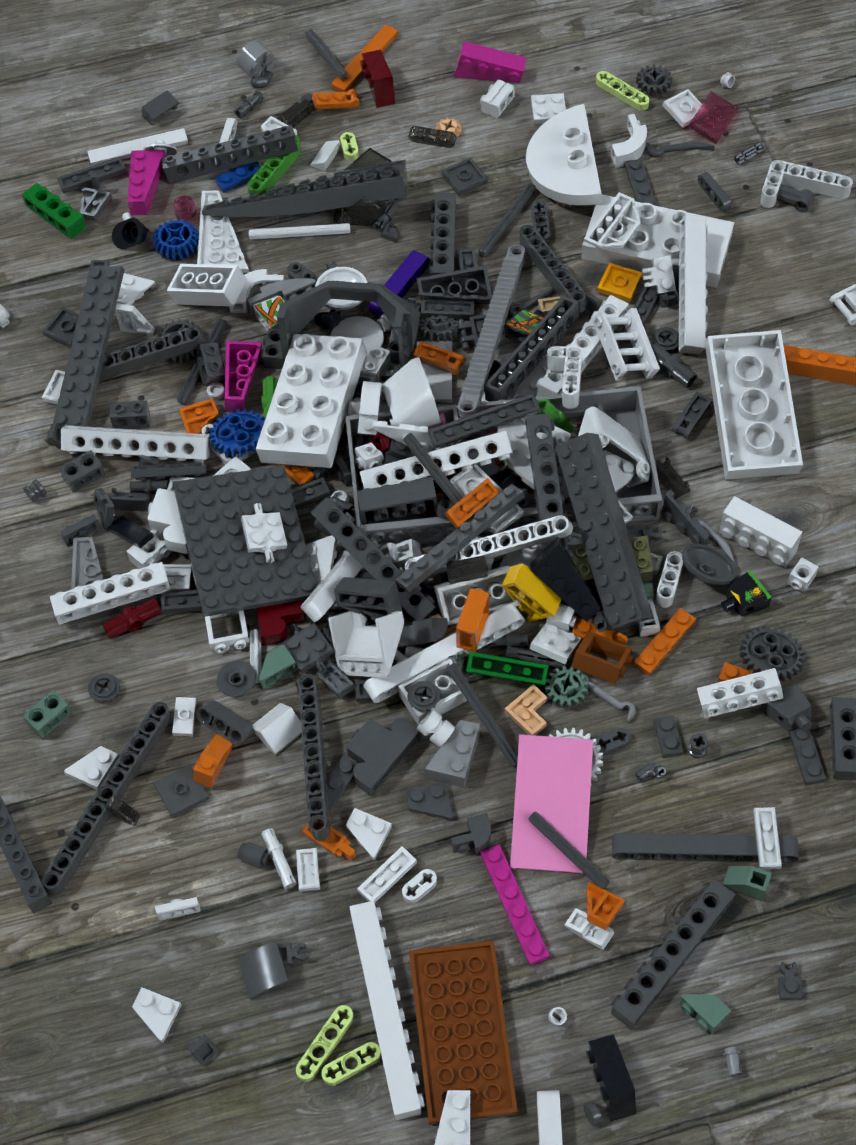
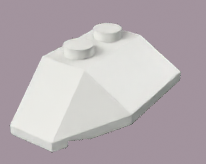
M619 192L586 235L584 241L598 248H623L641 224L634 198Z

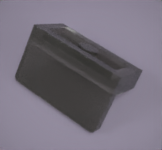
M304 99L301 103L296 102L276 119L287 125H292L294 128L312 114L310 101Z
M485 555L446 563L450 584L488 576L487 572L489 570Z

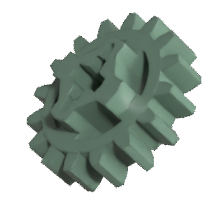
M563 666L562 671L556 668V674H549L550 679H546L547 686L545 691L548 693V699H553V705L560 703V708L567 705L571 709V704L579 706V700L585 701L584 695H588V689H586L588 688V682H586V675L580 676L581 670L574 672L572 666L569 670Z

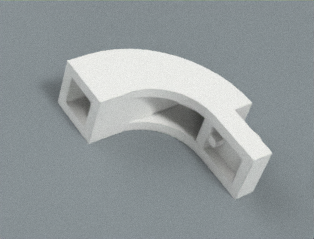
M635 114L628 115L627 129L631 138L625 142L612 144L611 158L615 168L623 167L626 161L638 160L645 150L647 127L646 124H640Z
M267 269L255 270L245 274L244 276L247 280L234 306L229 307L230 313H248L247 299L259 293V287L284 280V275H268Z
M363 381L358 434H377V431L372 429V422L378 421L382 383Z

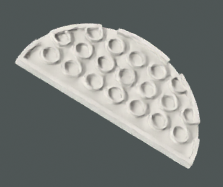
M526 417L498 426L497 433L508 431L514 453L509 454L510 458L505 459L512 471L515 470L522 477L524 483L534 489L525 424ZM554 426V431H552L553 438L559 434L566 441L577 437ZM543 432L537 433L540 439L547 437ZM603 449L615 492L617 493L619 489L626 486L635 476L637 465ZM542 450L539 452L542 457L549 456L547 451ZM560 465V467H557V472L562 477L560 493H564L565 499H570ZM549 469L542 470V473L546 476L552 474ZM546 487L544 489V491L547 494L554 493V490L551 487Z

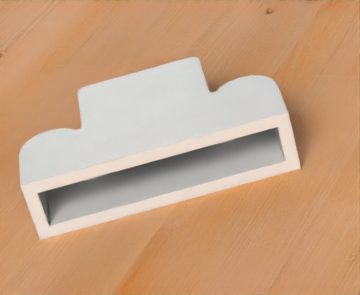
M159 488L153 503L150 502L148 507L150 529L163 532L165 545L169 550L188 554L174 491Z

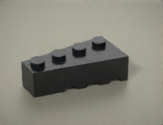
M557 536L530 563L531 571L588 622L601 609L599 600Z

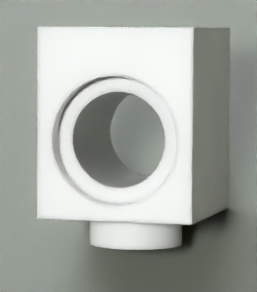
M801 557L790 573L787 584L791 585L795 590H800L804 593L816 577L818 566Z

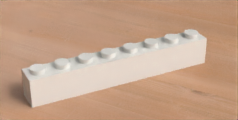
M685 215L680 221L679 352L699 355L706 349L707 341L705 332L708 326L706 322L708 310L706 305L708 294L706 289L708 278L706 273L708 262L706 257L708 246L706 234L708 226L706 225V218Z

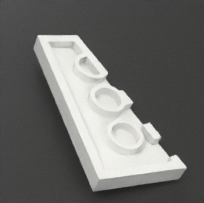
M332 535L306 544L316 587L333 568L334 559L337 557L336 543L339 542Z
M470 1090L447 1091L434 1145H470Z

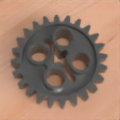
M767 626L764 631L762 627H759L758 632L753 629L751 634L747 633L746 637L743 638L739 649L741 651L739 657L743 658L742 664H747L746 670H753L752 674L775 668L778 678L785 682L786 677L791 680L793 675L797 676L799 670L801 671L805 659L803 657L804 651L801 650L802 644H797V638L791 639V633L785 635L784 629L778 632L777 627H775L772 631Z

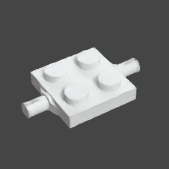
M256 503L254 504L256 514L244 515L241 518L248 552L265 553L266 562L272 563L275 561L273 551L287 548L280 512L263 513L262 504Z

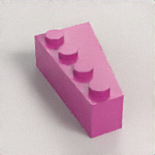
M165 150L131 151L127 200L130 215H148L154 200L155 191L157 192L159 187L158 183L164 174L162 158L166 157Z

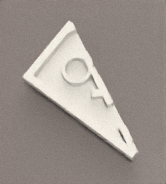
M385 421L372 422V429L404 445L406 444L403 438L407 434L412 433L426 452H430L434 448L428 434V427L426 426L418 427L400 423L399 427L389 426Z

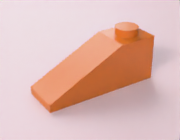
M216 733L201 753L193 768V781L212 788L234 744Z

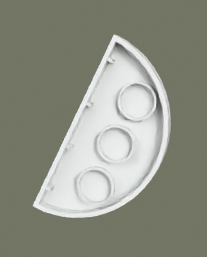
M581 104L556 114L540 126L528 144L526 163L532 183L545 196L571 205L601 204L603 199L585 105Z

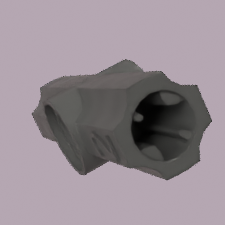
M657 344L651 346L662 374L666 377L672 376L685 387H690L694 383L697 374L686 367L678 355H670Z

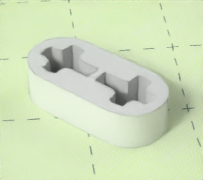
M425 869L406 883L402 889L404 901L410 904L416 903L434 889L437 884L435 872ZM425 876L427 878L431 877V883L425 882L423 885H421L424 882ZM418 887V889L415 891L416 896H407L409 889L411 891H414Z

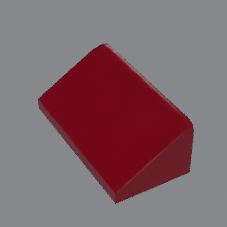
M378 432L368 443L372 442L383 453L389 448L390 437Z

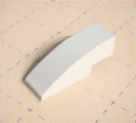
M413 539L398 544L388 543L379 549L384 555L388 553L395 560L393 564L396 567L405 566L409 559L421 556L420 543ZM374 554L370 557L371 564L379 563V555Z

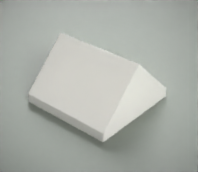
M279 703L252 725L254 734L275 756L302 735L301 721L290 706Z

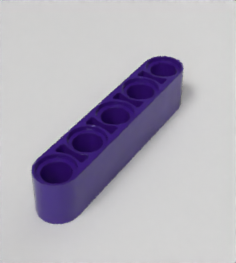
M413 250L384 286L400 298H403L415 284L417 278L427 269L430 258ZM370 302L368 308L370 312L378 316L384 314L377 302Z

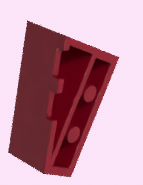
M381 49L362 53L361 69L364 70L365 78L368 80L376 108L395 104L393 76Z

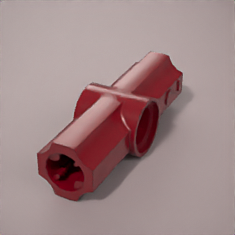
M153 598L137 607L128 606L124 608L119 616L102 623V626L108 638L112 639L128 630L133 632L140 629L144 622L162 614V611L156 599Z

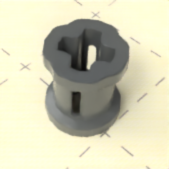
M701 733L692 735L688 748L689 754L692 757L702 758L706 754L708 740L705 735Z

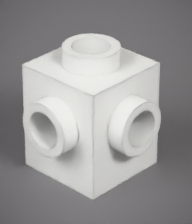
M372 442L355 448V463L358 469L364 471L382 465L384 460L383 454Z

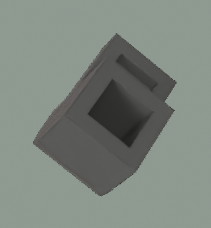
M487 813L467 818L469 834L451 838L453 853H466L474 848L475 855H479L480 851L488 848L491 841V824Z

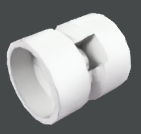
M434 709L427 713L417 727V730L424 736L429 735L430 741L438 747L446 742L455 729V726L449 721H443L442 716Z

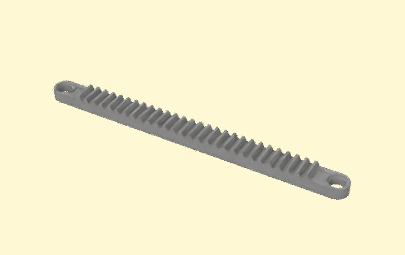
M521 245L509 247L504 258L492 300L484 319L480 338H478L472 362L465 378L464 387H462V394L458 403V414L461 418L475 414L478 411L484 392V385L489 376L524 264L525 248ZM466 407L472 408L470 411L463 410Z

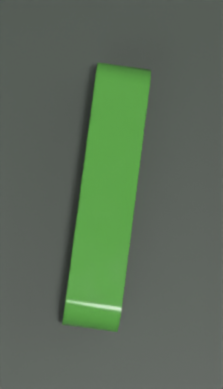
M296 136L298 151L269 158L248 182L249 196L256 192L259 195L267 193L266 190L272 189L300 156L301 145L298 136Z

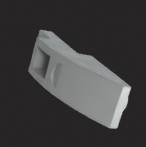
M307 278L287 279L259 287L260 293L247 299L248 310L251 315L255 314V304L277 296H281L284 301H287L314 288L316 281Z

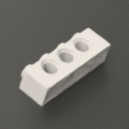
M775 668L697 688L705 718L783 699L781 684Z

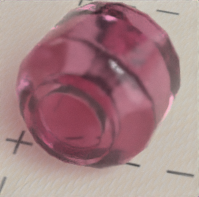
M184 195L174 200L173 208L175 216L179 220L185 219L189 221L195 217L196 206L192 197Z

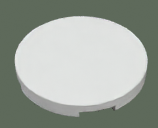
M362 316L349 317L340 321L338 326L334 327L331 332L333 337L362 338L367 352L365 359L374 345L382 347L384 341L383 331L378 323Z

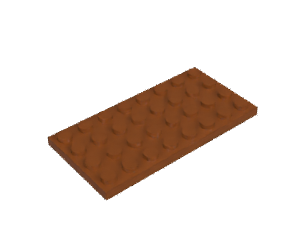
M494 940L410 950L409 957L429 1125L440 1124L448 1090H470V1120L518 1114Z

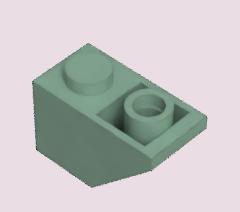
M729 866L723 885L728 889L763 901L772 873L754 866Z
M684 994L679 1003L682 1011L688 1016L692 1015L697 1020V1025L704 1032L708 1031L711 1035L729 1018L732 1011L716 995Z

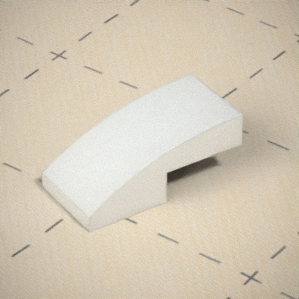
M575 908L565 923V927L602 950H604L614 935L612 928L608 927L604 930L588 922L587 913Z

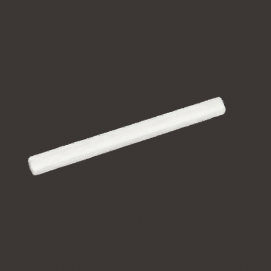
M350 224L250 229L249 239L349 234Z

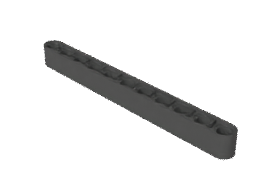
M157 702L152 705L44 873L42 884L48 894L56 896L65 889L169 725L171 714L166 703ZM161 712L165 713L162 716H157ZM151 728L154 729L152 732H147ZM139 745H144V746H143L142 748H140V749H137V748H136V747L139 746ZM134 761L131 765H126L127 762ZM123 778L122 781L115 782L116 779ZM112 794L111 798L104 799L106 795ZM101 811L100 815L93 816L95 812ZM87 828L91 829L88 833H82ZM77 845L80 846V847H79L77 850H75V851H72V850H71L74 846H77ZM69 863L67 867L60 868L62 864ZM57 880L55 885L49 886L50 882Z

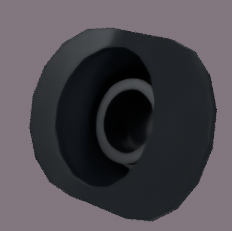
M137 218L127 219L114 227L112 232L113 243L119 249H127L141 244L145 241L149 229Z

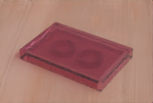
M711 91L688 127L716 144L739 108Z

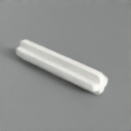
M254 629L249 632L250 665L255 670V684L260 683L259 677L262 670L260 631Z

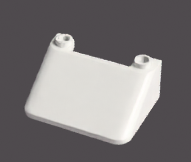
M594 406L587 408L578 436L585 433L598 434L602 448L606 447L610 442L633 458L632 463L637 465L636 474L626 485L628 488L647 482L651 468L639 437Z
M348 611L329 617L337 667L343 674L382 678L390 674L404 627L402 611H395L389 615L376 618V626H365L367 618L363 613L358 614Z

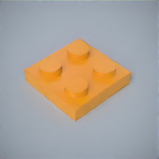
M609 263L597 287V292L630 302L642 278V272Z

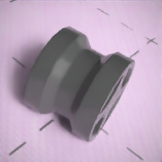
M37 479L33 480L30 486L26 485L23 488L26 495L34 503L38 501L40 496L47 494Z

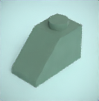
M284 644L280 647H274L266 654L259 677L263 690L297 671L296 662Z

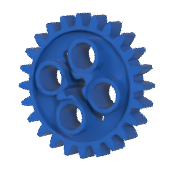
M237 409L236 413L230 411L228 416L223 414V419L217 418L218 423H213L214 428H210V441L215 451L218 450L219 454L225 453L226 457L229 454H232L233 458L236 454L242 457L243 453L249 455V451L256 452L255 448L265 418L260 416L259 412L254 414L253 410L247 413L246 409L243 412Z

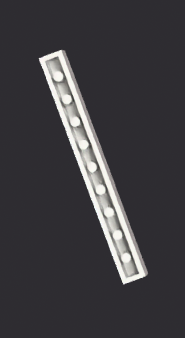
M374 901L349 906L395 1121L421 1115V1107H424L422 1093L417 1094L416 1085L420 1084L417 1071L412 1072L411 1064H414L415 1061L412 1050L408 1051L406 1043L410 1042L408 1030H403L401 1023L405 1021L403 1008L398 1009L397 1001L400 1000L398 987H393L392 980H396L394 968H389L388 965L391 955L389 947H384L383 940H386L387 937L385 928L380 927L379 920H382L380 907L376 908Z

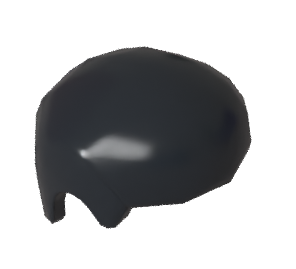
M340 308L337 311L331 309L330 312H319L314 316L315 324L322 329H332L338 326L341 321Z

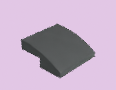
M276 941L257 948L238 959L250 1000L271 993L270 990L290 983Z

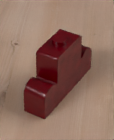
M305 600L257 608L263 646L282 643L286 640L288 634L286 625L306 621L305 612L300 608Z

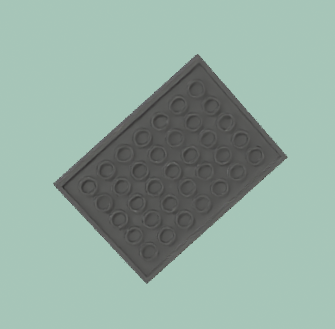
M284 465L173 482V490L203 617L306 600L316 588V583ZM256 503L262 504L263 513L280 512L287 548L273 551L275 561L272 563L266 562L265 553L248 552L241 518L244 515L256 514L254 504Z

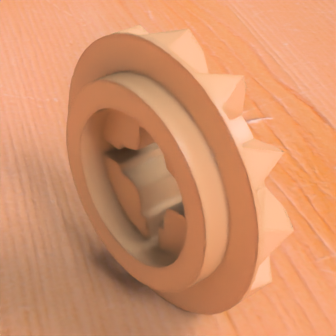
M454 118L440 119V122L436 123L435 130L437 135L443 139H454L461 134L462 125H460L459 120L455 121Z

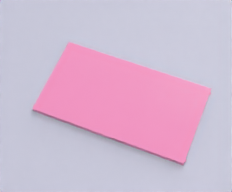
M519 734L510 868L584 874L529 821V817L533 812L539 813L587 859L593 740Z

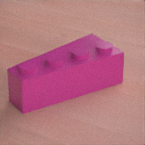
M463 41L456 62L454 78L497 81L499 79L504 82L520 83L525 69L526 57Z
M226 341L224 412H236L237 409L243 412L260 361L262 342Z

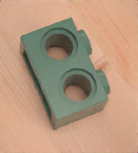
M52 690L49 694H45L34 707H30L23 715L26 724L43 739L69 717L72 711L69 705ZM53 705H57L56 708L50 709Z

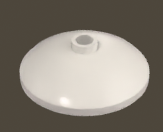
M335 267L325 271L318 278L315 287L326 281L367 283V280L356 269ZM330 299L325 306L334 310H338V308L340 310H347L356 307L362 301Z

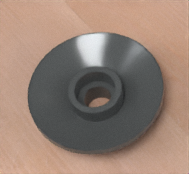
M236 660L229 662L219 671L217 685L220 691L227 696H242L254 686L256 680L255 670L245 661Z

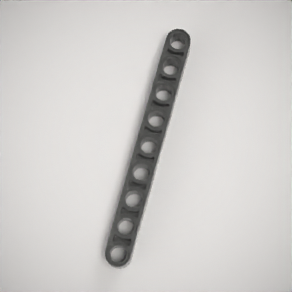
M305 674L300 677L298 686L308 826L313 837L318 841H323L330 836L331 828L320 689L315 677L311 674Z
M617 833L612 835V857L620 860L759 862L755 835ZM778 836L781 863L797 862L799 860L798 838Z

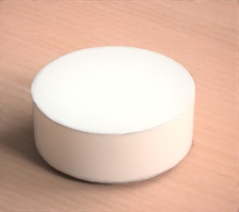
M218 382L210 384L207 387L208 397L210 399L213 398L214 401L221 400L225 396L223 384Z

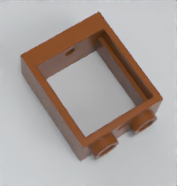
M588 631L575 652L572 667L616 684L619 678L624 677L627 667L629 668L633 660V656H630L632 647ZM594 651L619 662L614 664L591 655L589 652Z

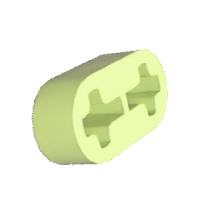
M345 132L340 136L343 155L346 160L354 161L359 156L356 139L353 133Z

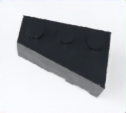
M614 1034L588 1041L587 1059L589 1064L594 1066V1078L596 1083L599 1082L602 1100L605 1101L610 1120L614 1121L635 1115V1088Z

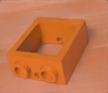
M470 588L456 627V647L475 653L489 615V593L482 589L475 590Z

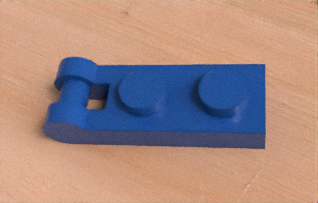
M258 161L242 165L215 177V182L221 191L225 193L249 182L261 166H259Z

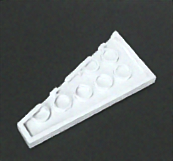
M219 190L202 191L197 264L238 265L242 273H249L229 217L202 215L205 205L223 201Z

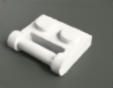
M856 284L834 294L829 299L845 315L847 322L851 326L856 324V313L852 314L841 300L845 299L856 312Z

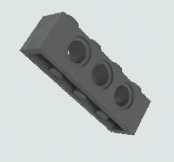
M832 697L829 708L833 779L856 780V698ZM842 719H848L850 722H845ZM843 737H849L851 741H847ZM844 755H849L852 759H847Z

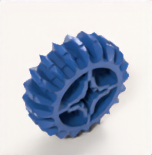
M178 218L176 221L171 219L170 222L164 221V225H159L158 229H155L153 244L157 253L162 258L166 257L167 260L173 258L174 261L177 258L182 260L183 257L188 258L189 254L194 255V250L198 249L199 233L191 222H186L185 219L182 221Z

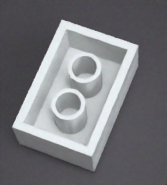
M450 658L398 685L399 697L418 725L428 712L412 708L407 698L410 687L417 682H430L439 690V702L435 708H431L429 711L434 709L442 715L467 701L447 671V667L453 664ZM426 691L425 693H423L422 696H419L421 702H423L424 699L427 698Z

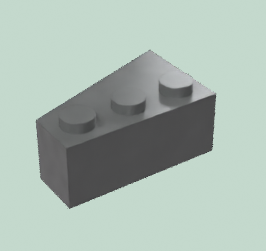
M343 577L334 588L337 606L360 614L362 612L370 615L373 620L395 611H402L396 582Z

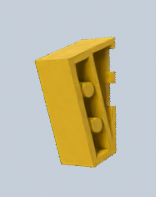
M522 563L511 566L502 584V587L511 599L518 601L520 604L519 609L521 611L525 610L528 614L527 619L529 622L556 615L562 599L539 579L527 565Z

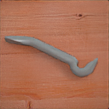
M694 504L690 505L686 509L689 517L692 512ZM695 517L709 533L710 537L722 547L725 555L734 563L729 544L702 519Z
M586 675L589 690L617 709L627 708L630 710L627 719L628 724L636 714L634 704L628 701H619L590 681Z

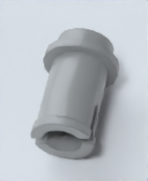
M737 1047L725 1048L723 1057H726L729 1077L742 1075L743 1071L739 1059L740 1051H738Z

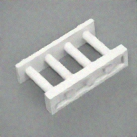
M630 308L623 317L607 318L604 309H601L592 320L616 381H619L627 371L642 370L645 379H651L660 370L636 308ZM624 324L627 333H613L610 325ZM616 340H630L633 348L619 349ZM636 355L639 363L625 364L622 356Z

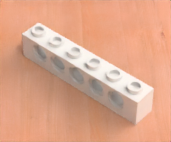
M160 562L152 563L141 569H133L121 575L117 574L105 580H97L92 584L77 586L66 592H58L50 596L55 617L60 625L167 592L171 589L163 563Z

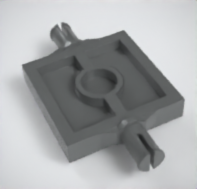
M315 623L301 631L296 624H292L293 627L290 625L289 630L293 633V636L281 644L285 645L295 660L299 671L303 674L307 670L317 667L321 674H325L324 671L327 672L328 668L323 662L327 657L335 653L329 642Z

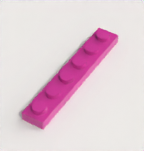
M500 844L480 851L481 858L529 966L549 959L550 955Z

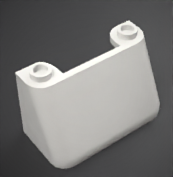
M419 357L411 359L382 384L381 397L382 400L386 399L393 418L390 419L391 426L399 427L401 423L418 427H429L441 423L434 396Z

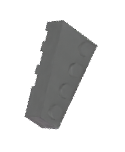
M486 265L417 278L421 301L422 299L475 301V304H490L492 300Z

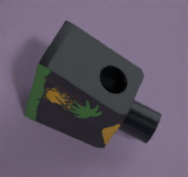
M749 570L727 588V599L721 602V606L725 612L735 609L740 616H745L768 608L772 597L753 572Z

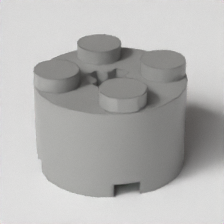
M253 40L247 43L241 50L243 52L241 57L238 55V67L253 79L262 76L266 71H271L274 67L272 63L274 59L273 53L259 41Z

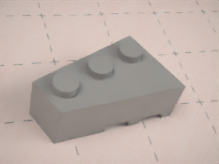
M460 720L455 726L453 733L425 768V778L465 788L480 736V724Z

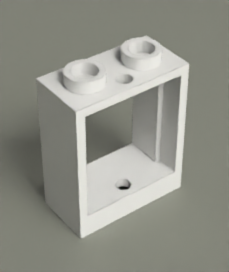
M244 610L205 617L212 653H223L226 650L243 649L250 646ZM239 614L242 634L214 639L211 619Z

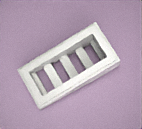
M648 599L653 618L638 623L640 637L657 635L660 632V624L653 599ZM646 623H653V625L644 626Z

